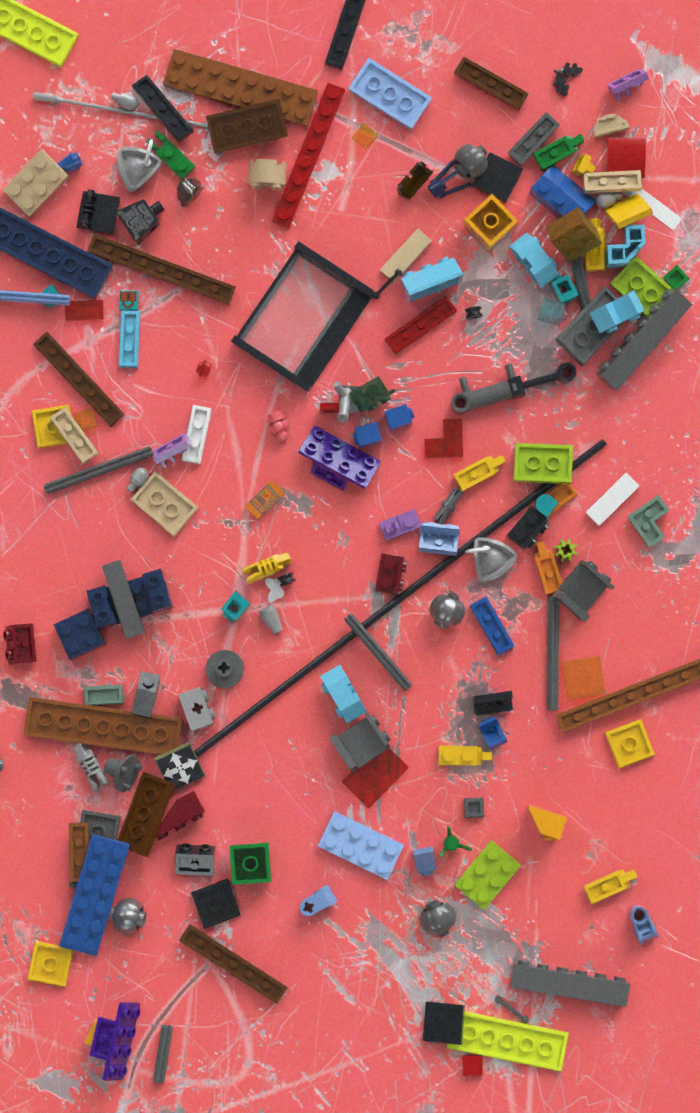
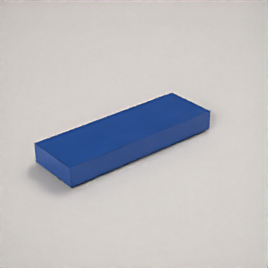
M487 596L470 605L472 612L498 656L515 647Z

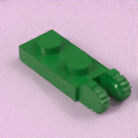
M157 130L154 134L163 145L158 148L153 141L152 149L183 180L195 168V165Z

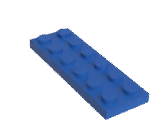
M95 834L91 835L59 942L60 947L97 956L129 850V843Z

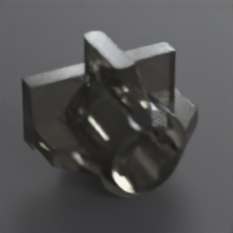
M184 178L177 185V199L181 202L180 205L187 207L199 196L205 185L197 178Z

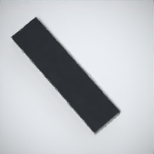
M345 0L325 65L343 70L366 0Z
M147 74L132 85L134 91L178 143L194 133L192 127Z

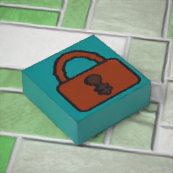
M119 290V310L138 311L139 291Z

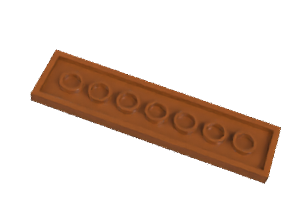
M173 49L163 82L165 87L238 108L280 99L285 121L307 128L318 94V90L177 49Z
M29 697L24 735L163 754L179 746L183 718L152 714L151 719L132 715V711Z

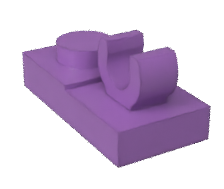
M640 68L607 84L609 91L614 93L615 98L621 101V92L624 91L625 95L629 97L630 91L627 88L641 86L649 78L647 72Z
M186 432L153 450V460L156 464L161 462V465L166 468V459H171L175 463V455L184 453L190 447V438Z
M415 509L379 523L385 541L421 528Z

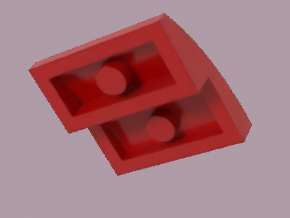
M608 137L607 172L641 170V178H645L646 138Z

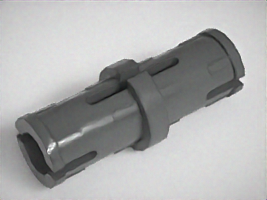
M453 487L447 499L442 501V506L435 517H433V520L439 522V524H444L451 511L454 512L455 505L464 493Z

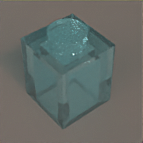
M544 298L537 320L559 326L561 321L565 322L568 312L564 310L566 304Z

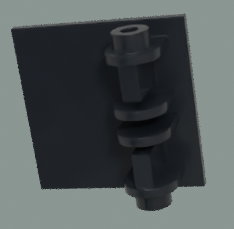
M94 190L83 191L76 228L114 234L117 219L116 211L119 208L120 197L98 194Z

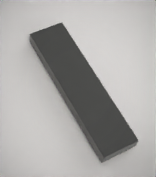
M121 560L103 565L102 568L126 639L145 633Z

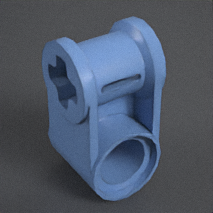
M326 885L304 899L300 904V911L305 916H312L336 903L337 899L330 887ZM305 902L313 903L314 907H312L311 913L303 910Z
M639 905L631 907L628 915L639 944H643V941L652 937L658 938L657 931L647 910ZM642 910V918L635 920V911Z

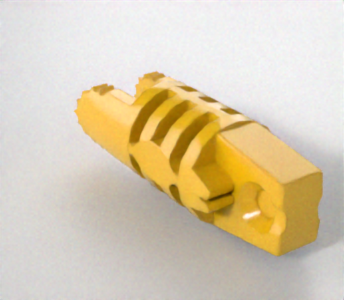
M288 552L281 555L276 554L243 568L242 572L248 575L259 571L247 577V583L251 584L283 570L292 561Z

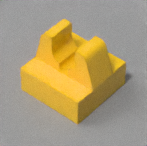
M587 154L578 156L571 173L576 176L584 173H593L596 166L590 163L592 157Z

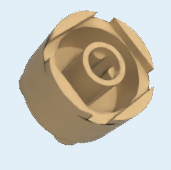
M256 159V163L253 160H249L248 184H250L252 189L263 190L264 186H269L271 190L281 191L282 187L286 186L287 162L282 161V165L277 164V160Z

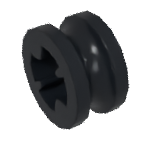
M481 306L465 309V313H467L466 319L472 320L483 317V314L480 313Z
M293 572L277 578L281 582L280 587L296 581L292 577Z

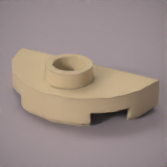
M607 114L601 117L595 124L593 139L629 130L630 126L622 117L616 114Z

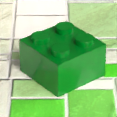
M269 842L230 845L232 885L272 881Z

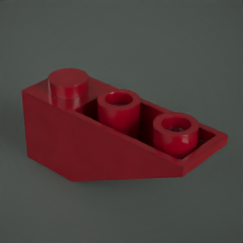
M195 791L175 801L161 822L155 838L161 840L169 836L168 831L174 828L178 831L185 827L186 821L192 819L194 822L203 817L202 813L205 812V809Z

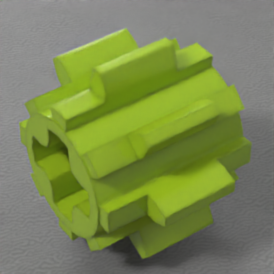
M560 539V546H554L558 550V553L554 556H560L561 562L565 558L570 562L572 561L571 555H577V552L574 551L577 544H570V539L565 543ZM565 546H567L568 550L570 551V553H567L566 555H564L563 550H561V548H564Z

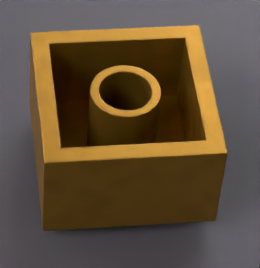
M579 207L546 226L550 241L569 263L602 244L597 228Z

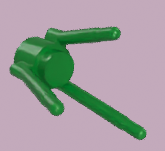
M448 826L447 837L444 839V847L439 853V857H442L447 850L454 851L457 848L472 851L471 847L459 843L458 838L452 835L451 827Z

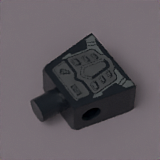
M143 199L116 211L134 241L139 245L160 225L156 216L163 212L164 208L159 201L149 207Z

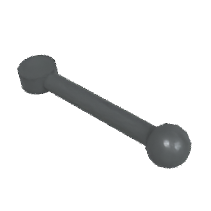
M501 996L495 997L494 1000L497 1004H502L518 1016L523 1023H528L529 1018L527 1016H523L505 1003Z

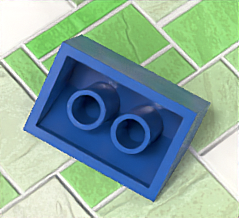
M555 165L539 178L529 192L532 197L557 218H561L577 207L586 215L596 203L592 196L584 194V190Z

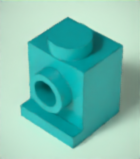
M569 274L555 277L550 285L560 306L577 299L579 295ZM564 287L566 292L561 293L559 289Z
M235 591L221 608L224 612L222 616L230 622L232 620L237 622L251 604ZM233 605L238 606L237 612L231 610Z

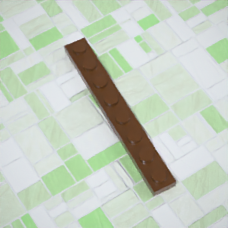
M97 234L93 235L87 250L90 254L230 305L236 290V286Z

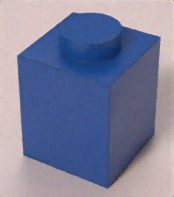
M406 404L384 411L390 432L411 425L412 419L415 418L411 407L408 408Z
M377 422L355 427V433H352L354 444H358L359 448L382 442Z

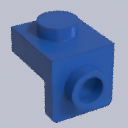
M496 716L488 717L478 724L490 751L508 743Z

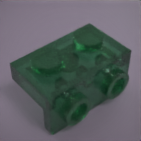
M377 376L351 391L349 395L361 413L365 410L371 412L379 407L377 404L379 402L382 405L392 399L390 395L396 391L392 389L388 392L380 377Z

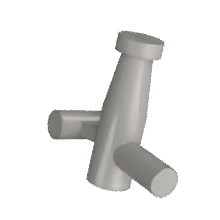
M337 381L333 384V387L340 396L337 420L345 423L349 419L348 414L362 410V404H354L351 401L352 390L343 388L341 383Z

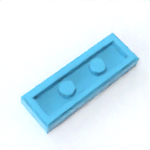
M121 310L119 368H138L140 311Z

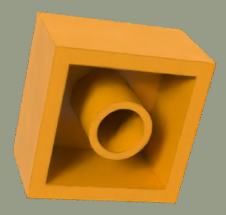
M491 194L464 219L463 225L490 251L517 226L518 220Z

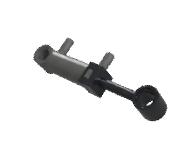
M566 362L561 364L555 370V373L522 382L521 376L515 377L512 364L505 365L508 376L507 381L472 391L469 389L466 377H462L459 379L463 393L453 396L450 407L455 414L461 415L468 411L502 401L524 397L526 394L525 389L555 380L562 384H569L576 376V368L572 363ZM568 369L571 372V376L568 378L563 377L561 370ZM459 399L463 400L465 402V407H456L455 401Z

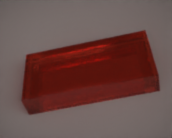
M103 300L70 301V305H65L66 321L104 320Z

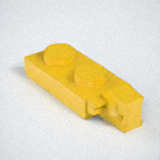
M593 218L590 221L597 228L602 244L586 253L587 272L606 270L605 229L601 228V220Z
M503 455L495 459L492 456L485 457L453 474L463 492L495 475L499 471L498 466L506 463Z
M438 746V765L477 766L482 765V760H492V752H482V747Z
M622 869L588 883L583 887L590 903L593 904L627 889L630 886L629 881L638 876L634 869L626 873Z

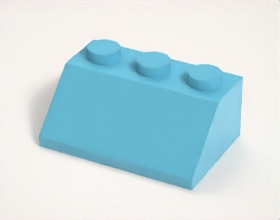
M446 257L440 259L436 265L431 266V264H427L421 267L418 272L409 271L403 274V277L400 278V283L409 303L461 283L463 273L454 258L449 259Z

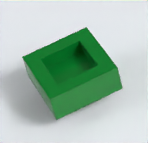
M676 265L662 279L671 288L678 290L690 278Z

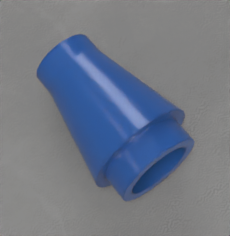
M70 152L57 163L66 173L79 170L83 166L77 152Z

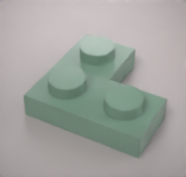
M659 495L627 516L648 548L665 537L654 522L670 511Z

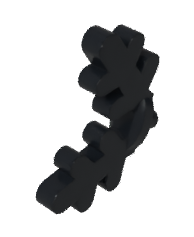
M567 62L564 68L562 67L560 70L555 68L553 71L557 74L553 86L556 87L558 85L559 88L556 92H561L564 97L567 96V90L569 89V85H564V83L570 77V73L573 77H576L577 73H581L583 70L581 67H577L576 63L569 67L570 63ZM562 73H564L566 78H561Z

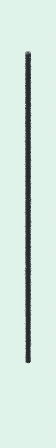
M601 439L575 459L572 464V471L604 448L607 443ZM544 483L457 549L456 556H448L368 617L361 625L367 629L464 555L465 551L473 548L474 541L478 537L486 538L555 484ZM351 630L194 750L197 758L357 636L354 631Z

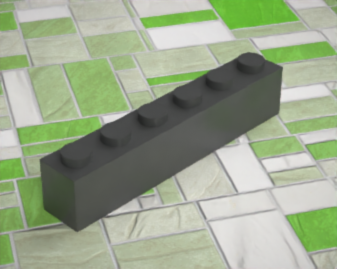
M667 289L661 295L662 299L658 304L655 303L648 310L649 314L637 322V328L624 337L623 344L611 352L609 360L604 361L599 366V371L596 375L611 389L619 390L693 305L677 289Z
M518 960V964L513 963L509 985L511 988L627 1007L630 983L625 982L626 978L614 976V980L607 979V975L595 973V976H589L587 971L576 970L575 973L568 972V968L556 967V970L548 969L549 965L537 963V967L529 966L530 962Z

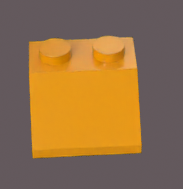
M531 805L526 806V810L537 832L543 834V839L552 842L555 839H561L567 817Z

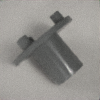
M217 651L207 661V677L217 687H233L243 677V662L239 655L233 651Z
M129 755L122 761L109 758L104 765V773L114 777L116 790L120 792L131 791L138 777L139 770L141 771L143 766L140 765L138 757L134 755Z

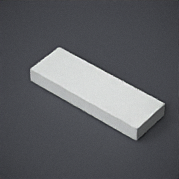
M193 405L187 435L190 438V447L182 455L183 462L201 465L212 408Z
M625 473L585 513L600 526L639 485Z

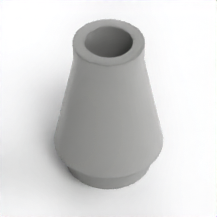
M272 604L259 611V617L273 634L283 630L277 608H274Z

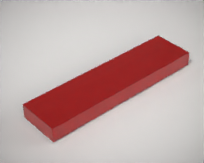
M446 295L384 340L396 355L454 315L457 309Z

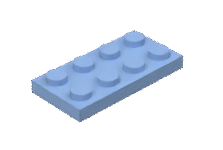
M370 58L367 59L348 88V91L411 131L432 100V97Z
M334 811L318 844V847L388 880L404 846Z

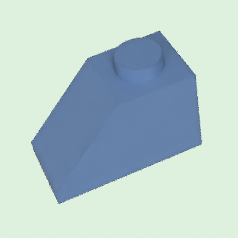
M433 847L412 850L417 873H421L422 876L432 875L433 870H437Z

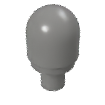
M113 92L111 96L112 100L117 101L118 105L126 110H133L137 106V99L130 94L122 93L120 95Z
M601 193L596 198V204L600 208L613 206L616 200L622 199V193Z
M144 468L136 469L130 476L129 480L131 482L126 488L133 492L136 487L140 488L149 478L148 471Z

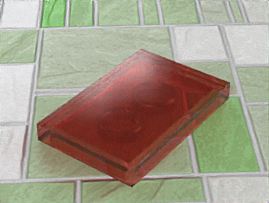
M389 748L352 773L351 771L341 782L369 809L409 766Z

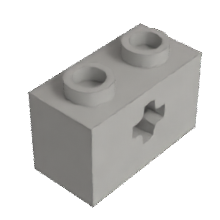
M201 687L178 695L192 732L214 724L213 719H216L213 708H208L206 701H209L206 689L202 690ZM196 703L203 706L200 714L193 711Z

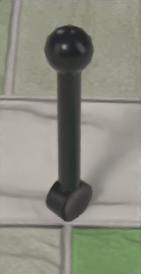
M396 269L395 274L377 292L372 294L373 299H378L382 291L397 276L402 275L400 269Z

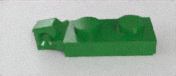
M582 134L573 138L570 135H565L533 153V157L541 171H544L578 151L577 146L584 143L585 139Z

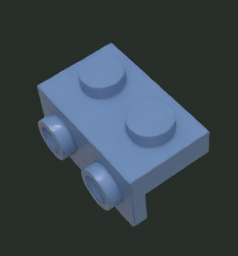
M422 522L418 552L456 556L460 527L452 524L444 525L435 524L434 522Z

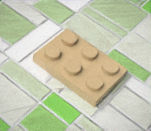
M41 149L3 191L29 217H32L68 179L69 175Z

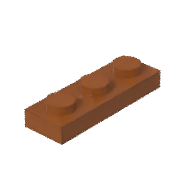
M88 822L69 823L70 882H78L89 845Z

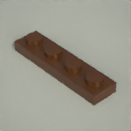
M466 57L462 58L454 72V75L520 111L529 95L528 92Z

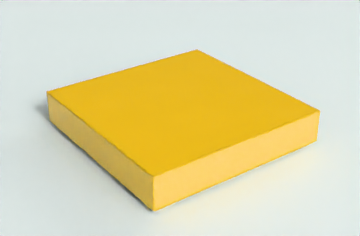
M638 193L613 204V206L604 208L605 214L618 229L653 214L652 208Z
M70 405L32 410L38 449L68 444L50 417L64 407L71 414Z
M641 719L605 732L618 769L655 755Z
M35 941L27 980L66 987L74 950L55 944Z

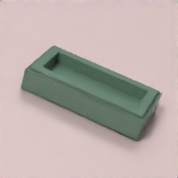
M123 685L84 687V703L91 706L124 704Z

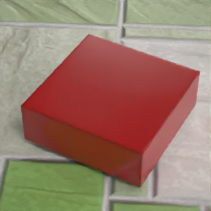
M320 403V412L338 413L339 403Z
M463 1055V1076H483L482 1055Z

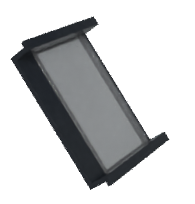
M298 241L294 246V252L238 335H234L231 342L306 392L310 391L372 299L374 290Z

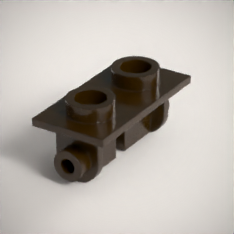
M423 161L417 162L409 171L412 176L411 179L406 175L398 183L396 189L398 195L410 200L432 175L433 171L426 168V164Z

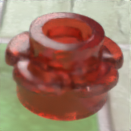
M206 359L197 365L196 372L199 377L207 378L210 373L212 364L207 362Z

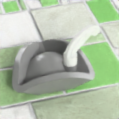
M153 139L149 141L147 150L127 147L121 149L117 154L119 172L128 191H136L162 164L161 159L151 153Z
M478 537L474 541V549L465 551V553H474L477 575L483 583L490 582L501 576L517 559V553L512 548L497 540Z

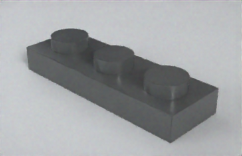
M546 112L508 151V155L522 166L559 128L560 124Z

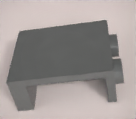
M581 560L552 596L579 620L586 622L590 618L586 613L606 588L613 590L614 586L610 583L611 579L606 574H600L597 571L598 567L593 562Z
M368 712L365 713L366 718L339 736L334 734L329 738L352 773L391 747L388 743L391 740L385 730L383 732L380 731L378 728L380 722L375 715L370 716Z

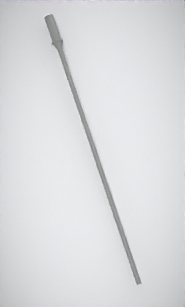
M33 93L34 100L55 104L68 103L158 119L153 114L67 100L58 95ZM186 120L189 125L208 128V124Z

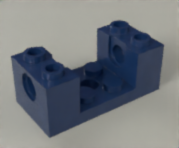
M161 569L144 573L142 577L128 581L132 595L137 599L135 604L140 618L174 608ZM104 585L86 591L98 629L101 630L121 624L109 587Z

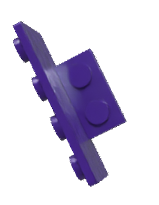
M317 426L312 428L298 451L299 454L314 461L310 471L311 474L344 491L348 481L366 489L381 463L380 460Z
M120 1002L116 1020L98 1017L89 1056L106 1060L102 1077L104 1081L123 1080L127 1073V1061L132 1052V1039L136 1034V1021L140 1016V1003Z

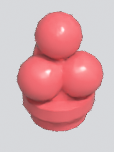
M281 410L266 415L269 432L272 434L277 433L278 441H286L288 434L284 430L289 427V422L283 419L285 416L281 413Z

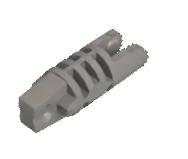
M83 743L74 746L77 754L76 758L93 790L96 792L100 789L95 775L102 785H108L109 781L102 768H100V764L94 757L95 755L92 750L88 749L86 744Z

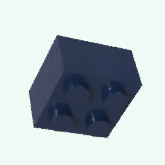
M89 608L53 624L71 661L107 645L100 629L96 626L93 613Z

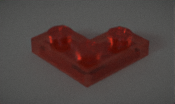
M462 418L443 419V438L424 439L425 459L463 457Z

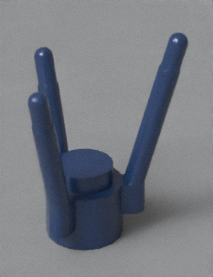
M454 159L427 186L435 198L440 196L442 199L446 195L471 186V183H467L445 191L447 189L445 183L459 173L457 169L443 180L440 179L454 165Z

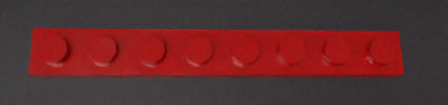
M329 82L327 83L272 222L287 228L291 227L345 93L344 88Z

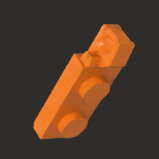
M544 541L535 543L538 553L534 554V560L545 595L554 593L563 582L554 553H552L551 549L546 550Z

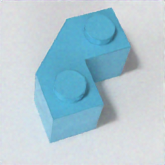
M645 225L625 226L623 229L624 244L607 245L606 268H625L642 250L646 243Z
M525 233L509 245L515 259L526 268L531 280L540 288L559 275L556 267H558L556 262L545 253L536 236L532 237Z
M632 291L590 312V315L599 333L604 331L611 333L618 329L616 325L628 319L632 322L640 318L639 314L645 310L635 291Z
M340 665L320 676L323 681L321 687L326 695L330 693L337 705L334 710L339 718L343 717L346 723H349L367 712Z

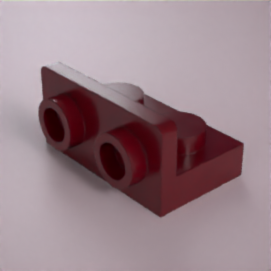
M381 553L375 588L376 592L398 595V591L403 590L404 580H401V573L406 572L407 561H404V556Z
M33 623L6 626L3 637L7 644L5 657L8 664L37 662Z

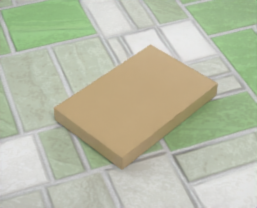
M156 471L131 498L135 505L173 537L179 533L199 509L198 506Z

